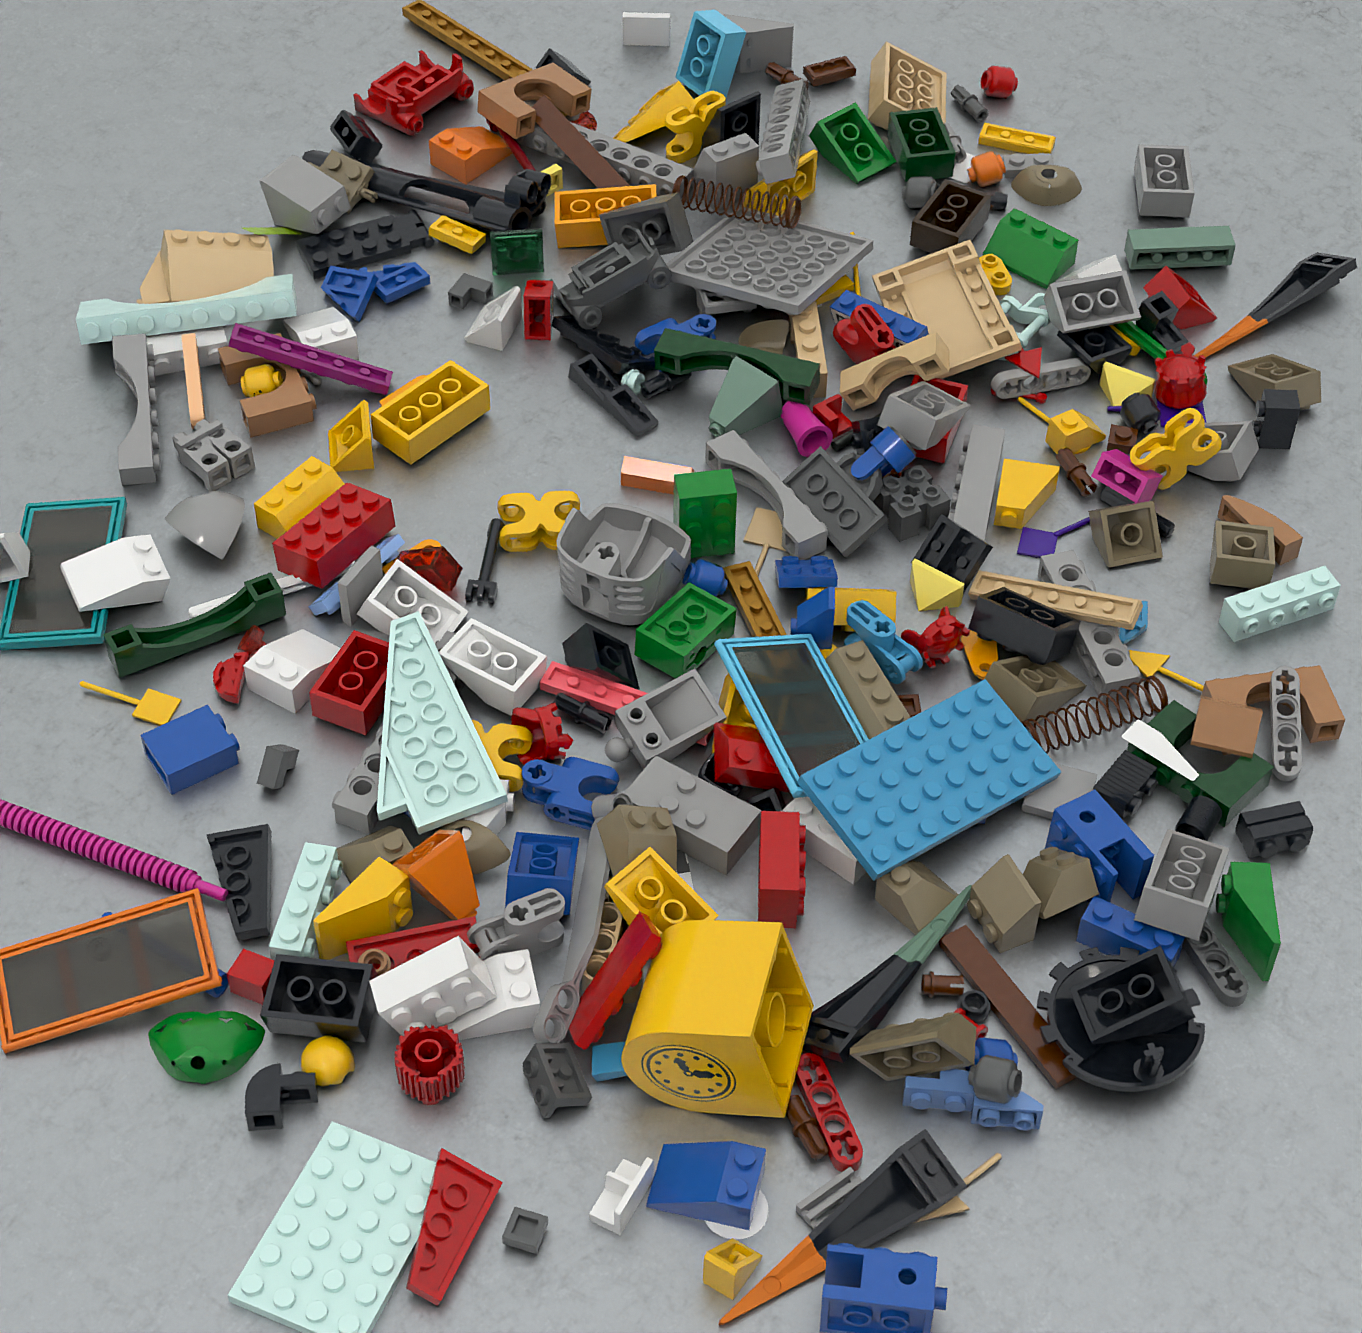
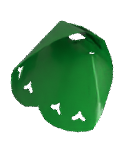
M189 1011L165 1018L150 1029L148 1036L150 1046L156 1058L170 1076L181 1081L205 1084L229 1077L240 1070L262 1044L265 1029L252 1018L238 1012L216 1011L204 1014ZM219 1018H224L226 1020L232 1018V1020L225 1023ZM180 1019H182V1020L191 1019V1020L185 1022L184 1024H182V1022L179 1021ZM245 1023L256 1030H247ZM164 1025H166L162 1032H156L157 1030L161 1029ZM195 1056L202 1057L205 1061V1066L202 1069L193 1068L191 1065L192 1058Z

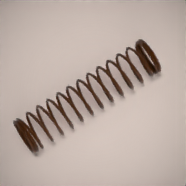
M683 175L676 179L672 193L679 192L680 194L681 182L684 180V192L681 201L684 205L687 200V206L683 208L689 207L691 211L698 209L700 212H705L707 210L709 214L716 212L718 216L725 214L728 218L735 216L736 219L744 217L746 221L753 219L755 223H759L762 220L764 224L768 225L770 222L774 226L781 224L783 228L788 229L796 227L801 214V200L798 196H793L788 202L787 194L783 195L779 206V223L775 224L773 219L779 205L778 193H774L772 196L769 210L770 221L765 222L763 218L767 213L770 202L768 191L764 192L760 204L761 194L759 189L755 190L751 201V190L749 187L744 191L742 198L741 186L735 189L733 195L731 184L726 187L724 192L722 182L715 189L713 181H710L706 187L704 179H701L697 185L694 177L688 183V179ZM692 180H694V191L689 202V188ZM703 182V193L698 204L699 186ZM712 183V195L707 206V193ZM721 185V197L718 206L716 207L717 191L719 186ZM730 187V188H731L730 199H729V203H728L727 208H726V206H725L726 194H727L728 188ZM740 189L739 201L735 210V197L737 190ZM749 190V200L744 212L745 195ZM758 192V202L753 214L754 198ZM767 193V205L763 214V201ZM705 195L706 209L701 210L699 206L701 205ZM777 196L776 208L772 216L773 200ZM695 197L697 207L691 208L690 204ZM714 197L715 210L713 212H710L708 208L710 207ZM786 197V206L784 214L781 218L782 204L784 198ZM723 199L724 212L719 213L717 210ZM742 199V216L737 217L736 212ZM732 201L733 214L728 215L727 210ZM795 201V209L790 221L791 208ZM751 202L752 217L748 219L745 217V214L747 213ZM760 204L761 219L756 220L754 216L756 215ZM784 217L786 225H783L782 223Z
M1148 676L1147 678H1142L1139 683L1131 682L1128 687L1121 686L1118 690L1111 689L1108 694L1100 693L1097 698L1090 697L1087 701L1080 700L1077 705L1069 704L1066 709L1059 708L1056 713L1049 711L1046 716L1038 715L1035 720L1027 719L1021 721L1025 728L1026 726L1028 727L1034 740L1041 746L1040 738L1036 731L1037 724L1045 737L1047 751L1045 752L1048 754L1050 746L1054 750H1059L1060 741L1064 746L1068 747L1071 739L1079 743L1081 741V734L1084 738L1090 739L1092 732L1100 735L1102 728L1110 732L1112 724L1117 728H1121L1123 721L1131 724L1133 717L1136 720H1142L1143 713L1147 717H1151L1153 711L1160 713L1168 705V695L1160 679L1155 676ZM1149 683L1158 693L1161 709L1156 706L1151 697ZM1132 685H1137V694L1130 688ZM1139 686L1144 691L1151 707L1150 714L1145 712L1140 701ZM1127 689L1126 697L1120 692V690ZM1129 690L1139 704L1140 718L1134 714L1131 708ZM1112 692H1117L1116 701L1110 696ZM1119 694L1128 706L1131 717L1129 722L1121 712ZM1101 696H1107L1106 705L1099 699ZM1109 698L1117 708L1120 725H1117L1111 716ZM1092 699H1096V710L1089 703ZM1098 701L1108 715L1109 729L1104 726L1101 720ZM1081 703H1086L1085 713L1079 707ZM1088 705L1098 720L1099 733L1091 725ZM1070 707H1076L1075 717L1068 710ZM1061 710L1065 711V722L1058 714ZM1078 710L1087 722L1089 736H1086L1081 729ZM1050 714L1055 715V726L1050 721V719L1047 718ZM1068 714L1072 717L1077 727L1078 740L1073 737L1067 719ZM1057 717L1061 720L1067 732V744L1059 733ZM1039 718H1044V729L1037 722ZM1047 721L1052 726L1057 737V748L1050 740Z

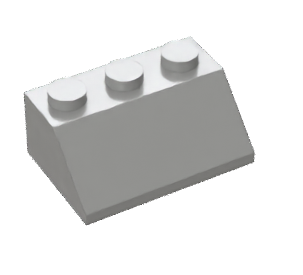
M1126 270L1051 283L1043 298L1050 322L1063 334L1140 320L1141 318Z

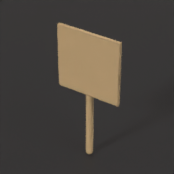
M759 507L755 509L743 540L746 543L763 546L754 569L757 576L769 548L786 551L782 547V524L776 511Z

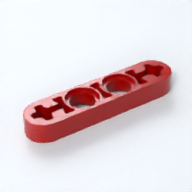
M805 1053L800 1056L795 1080L811 1117L818 1121L817 1129L829 1148L828 1156L831 1163L840 1172H843L848 1167L857 1171L863 1159L861 1142L825 1062L817 1054ZM809 1066L811 1070H815L816 1082L812 1083V1077L809 1071H804V1067ZM824 1092L831 1097V1101L827 1104H818L812 1097L816 1093ZM836 1120L843 1124L844 1129L833 1133L826 1129L825 1124ZM844 1141L847 1153L853 1155L851 1160H848L846 1156H841V1143Z

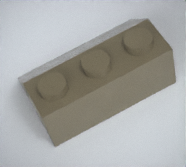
M955 1012L945 1013L942 1017L932 1019L919 1018L912 1023L902 1025L889 1024L885 1028L870 1031L850 1048V1055L886 1081L902 1079L905 1076H918L971 1066L975 1062L976 1026L961 1014Z

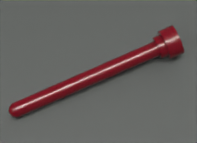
M486 119L490 129L500 133L523 170H535L515 138Z

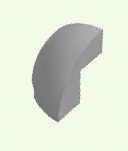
M210 491L208 494L196 497L190 496L184 499L168 513L165 520L189 540L223 560L239 529L245 502L243 498L231 493Z

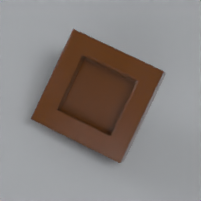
M1111 424L1106 451L1118 449L1125 454H1130L1131 449L1136 445L1138 429Z

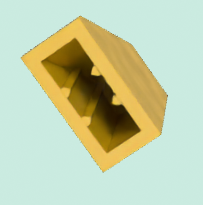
M1004 458L993 525L1022 529L1055 492L1060 466Z

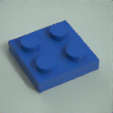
M785 556L782 557V560H775V573L779 588L837 587L838 576L833 559H828L826 556H812L811 560H799V557Z

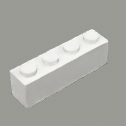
M223 326L146 336L147 344H153L154 361H149V364L154 366L155 376L185 370L181 334H196L200 367L220 364L218 348L228 346Z

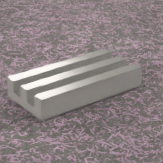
M848 1167L796 1204L797 1213L813 1230L826 1218L824 1217L817 1222L815 1220L817 1217L840 1203L842 1199L851 1194L863 1182L860 1176L856 1177L854 1175L855 1171L851 1167ZM849 1182V1184H847L845 1187H843L842 1189H840L838 1192H836V1193L833 1194L831 1197H829V1198L826 1199L824 1202H822V1203L819 1204L817 1207H815V1208L812 1209L810 1212H808L811 1208H813L814 1206H816L818 1203H820L821 1201H823L825 1198H827V1197L830 1196L832 1193H834V1192L837 1191L839 1188H841L842 1186H844L846 1183Z

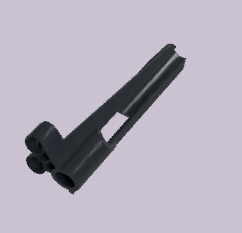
M311 150L305 152L302 159L307 163L311 162L321 167L329 153ZM354 159L375 171L368 183L367 189L376 192L378 198L439 214L440 216L444 215L467 226L514 239L521 238L528 232L532 222V215L540 208L551 186V176L549 174L532 169H525L522 172L518 171L510 179L508 185H505V192L407 173ZM412 186L463 200L469 207V214L404 196L405 191Z

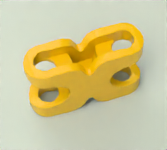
M708 91L696 97L691 103L690 109L680 106L666 115V127L677 133L675 138L666 145L667 159L681 164L695 157L700 152L704 132L717 109L726 105V98L723 94L717 91Z
M1187 408L1166 423L1164 434L1156 432L1149 434L1134 445L1130 451V460L1140 470L1147 471L1152 469L1159 474L1167 470L1166 475L1161 479L1157 487L1158 490H1165L1186 475L1187 465H1201L1217 454L1221 449L1222 442L1220 436L1215 431L1204 428V418L1198 410ZM1194 419L1193 423L1185 428L1186 423ZM1212 440L1208 446L1200 447L1206 441ZM1151 452L1145 458L1140 459L1143 453Z
M549 491L543 495L540 501H537L530 493L503 495L497 504L498 513L504 521L516 523L505 525L501 529L499 536L501 547L508 552H528L536 549L538 544L543 542L547 548L557 550L556 540L566 517L572 508L580 510L578 495L573 491Z
M472 720L499 779L509 780V792L519 791L524 783L522 769L516 764L503 761V758L508 755L525 754L528 752L533 740L531 732L522 726L500 723L494 725L488 733H485L482 724Z

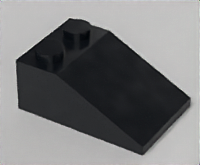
M756 91L718 108L702 136V149L744 133L759 146L761 93Z
M1161 946L1155 947L1069 988L1093 1045L1165 1032L1196 1018L1174 967Z

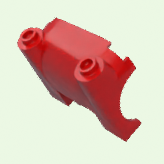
M420 50V63L413 66L403 61L371 83V87L368 89V98L364 101L359 94H353L355 110L409 136H413L423 128L422 115L449 96L460 101L467 100L474 92V84L463 72L462 58L458 54H452L451 67L446 69L439 64L435 65L426 53Z

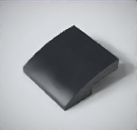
M941 514L913 560L917 559L964 583V594L993 547Z

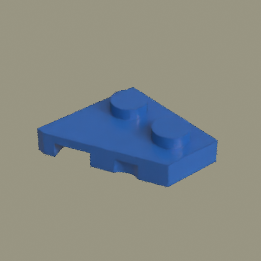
M416 262L403 263L401 265H383L382 271L369 272L374 273L378 277L373 291L386 304L431 284L430 275ZM367 267L359 269V271L368 272Z
M330 266L321 289L356 322H360L377 284L378 277L374 273Z

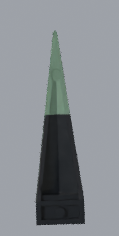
M971 885L967 886L928 925L882 964L841 994L814 1010L811 1014L802 1050L844 1063L850 1056V1048L870 1031L876 1030L970 898Z

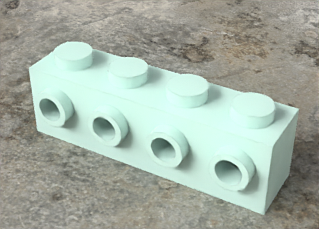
M1326 566L1315 568L1224 598L1219 624L1232 641L1236 642L1334 609L1341 585Z
M305 842L269 944L272 960H275L276 954L307 958L314 957L316 936L313 920L332 902L336 880L340 879L343 864L342 861L338 860L337 847Z

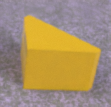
M732 1238L706 1252L703 1264V1283L734 1300L760 1263L763 1255Z

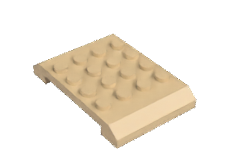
M971 240L872 275L883 307L927 326L929 334L937 332L948 347L949 372L935 378L944 379L1022 350L1021 342L1013 326L1008 322L980 264L979 256Z

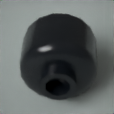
M1137 392L1128 396L1122 402L1120 416L1128 427L1138 429V433L1143 432L1144 434H1148L1158 427L1157 422L1161 417V411L1150 395Z

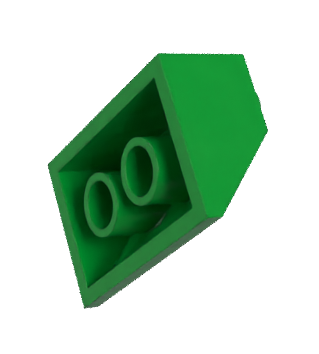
M1014 208L999 221L983 255H996L1003 261L1007 270L1047 289L1051 283H1054L1075 264L1079 239Z

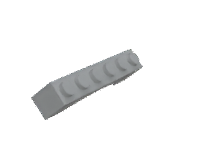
M146 334L112 336L116 373L131 388L138 401L134 424L126 438L118 445V467L122 486L156 483V471H161L159 454L155 455L154 449H159L158 432H153V427L158 426L157 410H152V404H157L156 390L151 388V383L156 382L154 366L149 364V361H154L153 344H147Z
M732 430L706 442L705 462L712 470L731 468L735 483L748 487L761 495L776 511L782 524V547L791 556L799 557V560H806L826 551L828 530L825 524L818 521L811 513L810 508L796 497L794 491L780 480L778 474L765 464L763 458L750 448L744 438H741Z

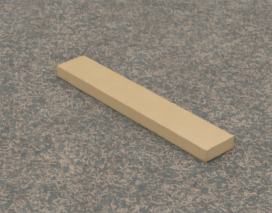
M978 570L968 592L970 599L977 600L980 595L1005 587L1077 620L1129 630L1134 629L1143 608L1142 601L1138 599Z

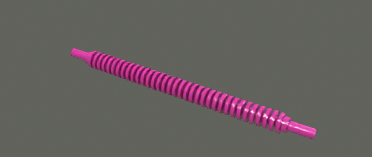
M0 799V825L4 828L22 833L34 839L36 838L39 841L57 846L77 855L79 854L82 857L100 862L120 871L122 870L125 873H130L177 892L183 893L198 888L203 895L222 902L226 900V896L229 893L227 889L203 881L202 877L197 875L195 870L160 859L149 853L138 851L130 846L109 840L97 834L95 835L92 832L73 827L65 822L52 819L51 817Z

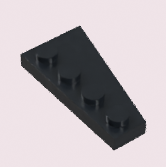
M572 315L553 317L551 326L558 330L562 337L571 339L577 344L578 348L593 353L600 362L611 367L614 373L624 375L631 369L638 371L656 370L653 356L647 359L641 356L642 350L634 346L629 348L620 345L619 338L599 333L600 329L597 327L584 329Z
M268 824L206 834L219 874L221 887L229 892L226 896V904L238 940L270 935L272 831Z

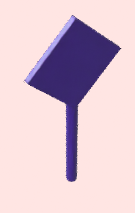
M1087 517L1056 532L1023 527L1017 554L1035 558L1054 554L1058 537L1090 523V518Z

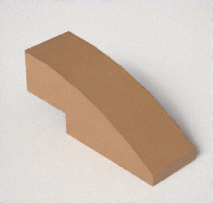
M1229 495L1222 496L1217 516L1221 521L1273 527L1275 561L1282 565L1298 557L1303 537L1291 526L1256 505Z

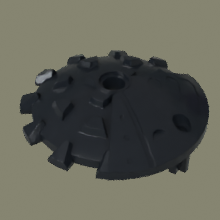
M1097 947L1089 948L1079 952L1083 959L1082 961L1069 968L1060 962L1050 971L1049 976L1056 980L1050 993L1040 991L1037 999L1036 1008L1047 1011L1048 1025L1040 1026V1034L1046 1045L1054 1042L1057 1044L1060 1050L1067 1056L1062 1061L1064 1067L1076 1077L1109 1090L1124 1092L1146 1091L1164 1086L1176 1080L1195 1062L1204 1041L1205 1023L1194 1022V1018L1161 1033L1095 1045L1091 1043L1069 988L1138 956L1139 950L1120 947V955H1100ZM1193 988L1184 990L1191 1008L1201 1004Z

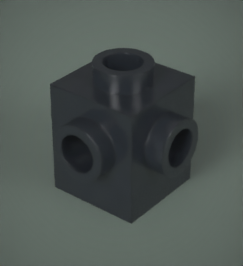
M880 416L851 422L853 429L851 444L853 449L857 450V455L864 454L872 447L870 441L884 430V428L877 425Z

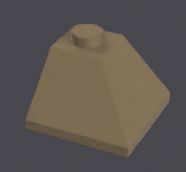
M1154 501L1088 511L1093 540L1107 567L1163 557Z
M387 826L338 847L337 854L338 860L342 861L343 864L342 871L351 884L378 857L393 864L411 851L413 847L401 828Z
M909 861L877 879L875 900L912 933L917 935L959 894L923 863Z

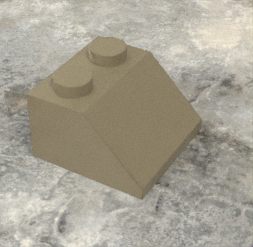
M1216 520L1210 557V583L1249 589L1270 584L1275 568L1273 527Z
M1050 847L1040 851L1039 856L1028 861L1023 876L1041 901L1039 917L1042 919H1047L1099 895L1089 858L1076 855L1074 852L1060 850L1057 847Z
M1008 854L997 861L971 886L970 898L967 902L972 918L978 919L983 927L986 940L989 943H993L999 953L1034 941L1041 901Z

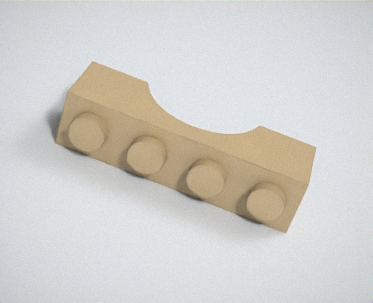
M815 301L799 315H789V333L791 344H795L796 358L820 363V384L813 398L826 397L828 371L817 303Z
M934 332L842 370L840 374V395L854 411L876 402L886 386L899 377L914 374L922 377L926 382L948 373L949 349L938 333Z

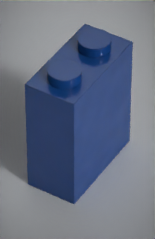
M208 704L140 735L146 757L171 795L239 764L237 751L240 750V746L235 735L226 732L223 718L219 713L214 714Z

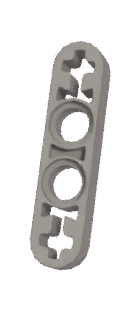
M1072 358L1041 364L1040 378L1038 379L1034 376L1032 382L1027 385H1023L1024 381L1033 375L1021 368L1000 372L992 379L991 388L999 398L1008 399L1080 385L1089 378L1091 370L1081 358ZM1058 372L1054 379L1048 380L1052 373Z
M1280 666L1272 673L1269 684L1272 765L1274 766L1273 774L1279 780L1287 782L1296 779L1302 768L1300 680L1295 669L1289 666ZM1281 676H1286V680L1289 681L1287 694H1282L1283 683L1279 681ZM1288 703L1293 707L1294 713L1289 716L1282 715L1278 712L1277 705ZM1289 731L1293 734L1295 741L1291 744H1284L1278 739V733ZM1290 752L1289 765L1293 767L1288 772L1285 771L1284 766L1280 765L1284 761L1285 753Z

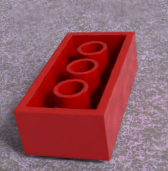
M345 483L272 543L278 571L293 575L295 578L299 577L302 581L321 589L324 588L350 566L353 561L357 560L371 545L373 546L396 527L391 499L351 483Z

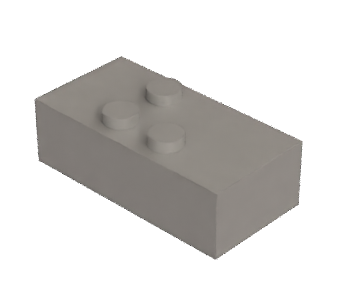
M658 756L651 760L624 792L632 799L634 806L668 808L677 835V849L724 875L731 871L760 834L762 810Z
M1167 829L1143 887L1134 920L1199 941L1230 848Z

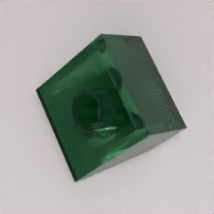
M542 228L490 232V257L493 276L544 272Z

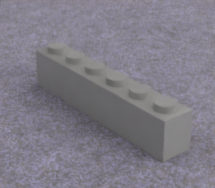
M972 424L971 434L964 437L962 451H966L967 454L961 453L958 470H962L963 473H957L955 489L959 490V493L953 492L951 509H955V512H949L948 518L985 541L1002 455L1005 429Z

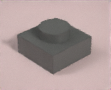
M514 1207L502 1235V1243L536 1254L548 1226V1216Z

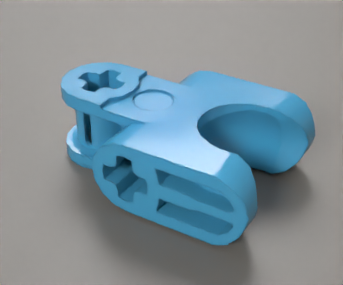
M864 600L856 601L848 606L846 621L856 632L844 640V646L863 640L886 678L894 684L902 683L906 678V673L909 671L916 672L922 668L923 660L920 653L914 646L908 644L895 634L896 626L890 618Z

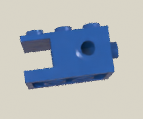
M1093 790L1054 809L1045 849L1057 847L1060 850L1074 852L1076 855L1089 858L1099 892L1097 897L1111 902L1116 881L1132 899L1141 896L1151 869L1154 854L1100 794Z
M848 1243L828 1244L825 1284H823L820 1332L931 1333L934 1309L946 1310L947 1288L936 1287L938 1257L929 1256L923 1252H892L890 1249L883 1247L866 1249L858 1248Z

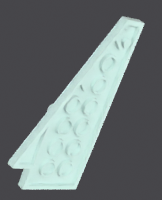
M418 611L395 619L390 623L377 814L381 821L408 811L420 835L508 801V798L425 622Z

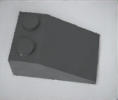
M679 192L647 199L599 215L608 246L614 242H617L618 245L623 243L628 250L639 244L640 241L635 232L637 229L641 231L649 246L648 238L651 237L654 240L660 255L683 251L694 242Z

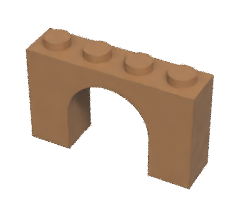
M550 63L479 90L477 112L517 139L535 130L536 110L523 101L539 100L545 95L554 106L570 117L590 110L592 89L555 63Z
M281 333L273 334L282 337ZM229 346L218 348L221 370L228 385L240 383L241 377L244 376L246 369L249 367L270 364L275 371H280L283 384L276 390L240 400L243 422L250 438L314 421L313 410L316 409V402L313 394L307 393L309 391L305 376L300 377V369L274 360H267L255 354L241 352Z
M1321 666L1295 668L1300 680L1301 724L1310 743L1339 739L1345 718ZM1274 671L1205 681L1201 696L1246 706L1257 702L1270 701L1269 684ZM1281 676L1279 681L1283 683L1282 694H1287L1289 681L1286 680V676ZM1280 703V704H1282V705L1287 706V707L1290 708L1292 711H1294V710H1293V707H1292L1290 704H1288V703ZM1222 752L1223 756L1231 755L1230 753Z

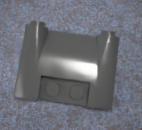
M639 229L635 230L640 241L639 244L627 250L623 243L618 245L617 242H614L571 267L573 272L568 274L572 281L571 283L559 290L554 283L556 297L582 328L593 329L598 326L602 320L600 308L643 283L647 282L653 289H662L671 281V271L660 256L654 240L651 237L648 238L649 246Z

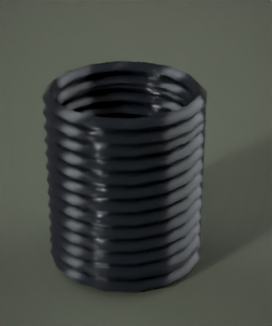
M1194 797L1179 819L1175 831L1208 841L1222 817V810L1214 800L1208 797Z

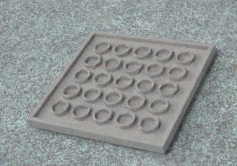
M739 206L736 212L737 217L742 216L741 206ZM748 208L745 217L748 219L752 217L750 208ZM757 211L754 216L756 220L761 219L760 211ZM766 213L763 218L765 222L770 221L769 213ZM777 215L773 219L775 224L779 223V216ZM725 216L667 262L666 265L671 271L672 283L685 284L697 290H707L719 296H729L739 299L741 302L762 305L766 309L773 308L784 311L788 315H799L873 250L874 240L798 221L794 229L783 228L781 224L778 226H774L771 222L768 225L764 224L762 220L759 223H755L753 219L746 221L744 217L736 219L735 216L731 218ZM785 217L782 221L783 225H786Z

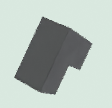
M463 273L448 292L449 305L464 309L470 300L486 304L493 296V282Z
M284 744L266 746L257 784L271 789L282 788L286 770L295 768L299 749Z

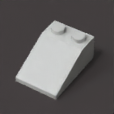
M331 307L283 320L291 340L359 360L357 335L349 320L336 308Z
M150 534L123 537L62 562L60 565L79 612L163 601L170 582V576Z
M397 559L363 603L357 615L380 632L390 635L391 621L419 611L435 643L442 639L446 631L454 632L469 611Z
M472 618L439 651L444 664L486 704L510 716L514 708H521L540 687V680L546 672V655Z
M304 629L296 631L262 646L243 665L247 688L296 714L310 699V690L341 648Z
M529 950L496 954L483 960L487 965L497 997L486 1002L484 1006L478 1009H472L460 1015L451 1023L441 1025L442 1027L447 1025L448 1030L453 1029L454 1034H458L459 1040L532 1028L540 1009V1001Z

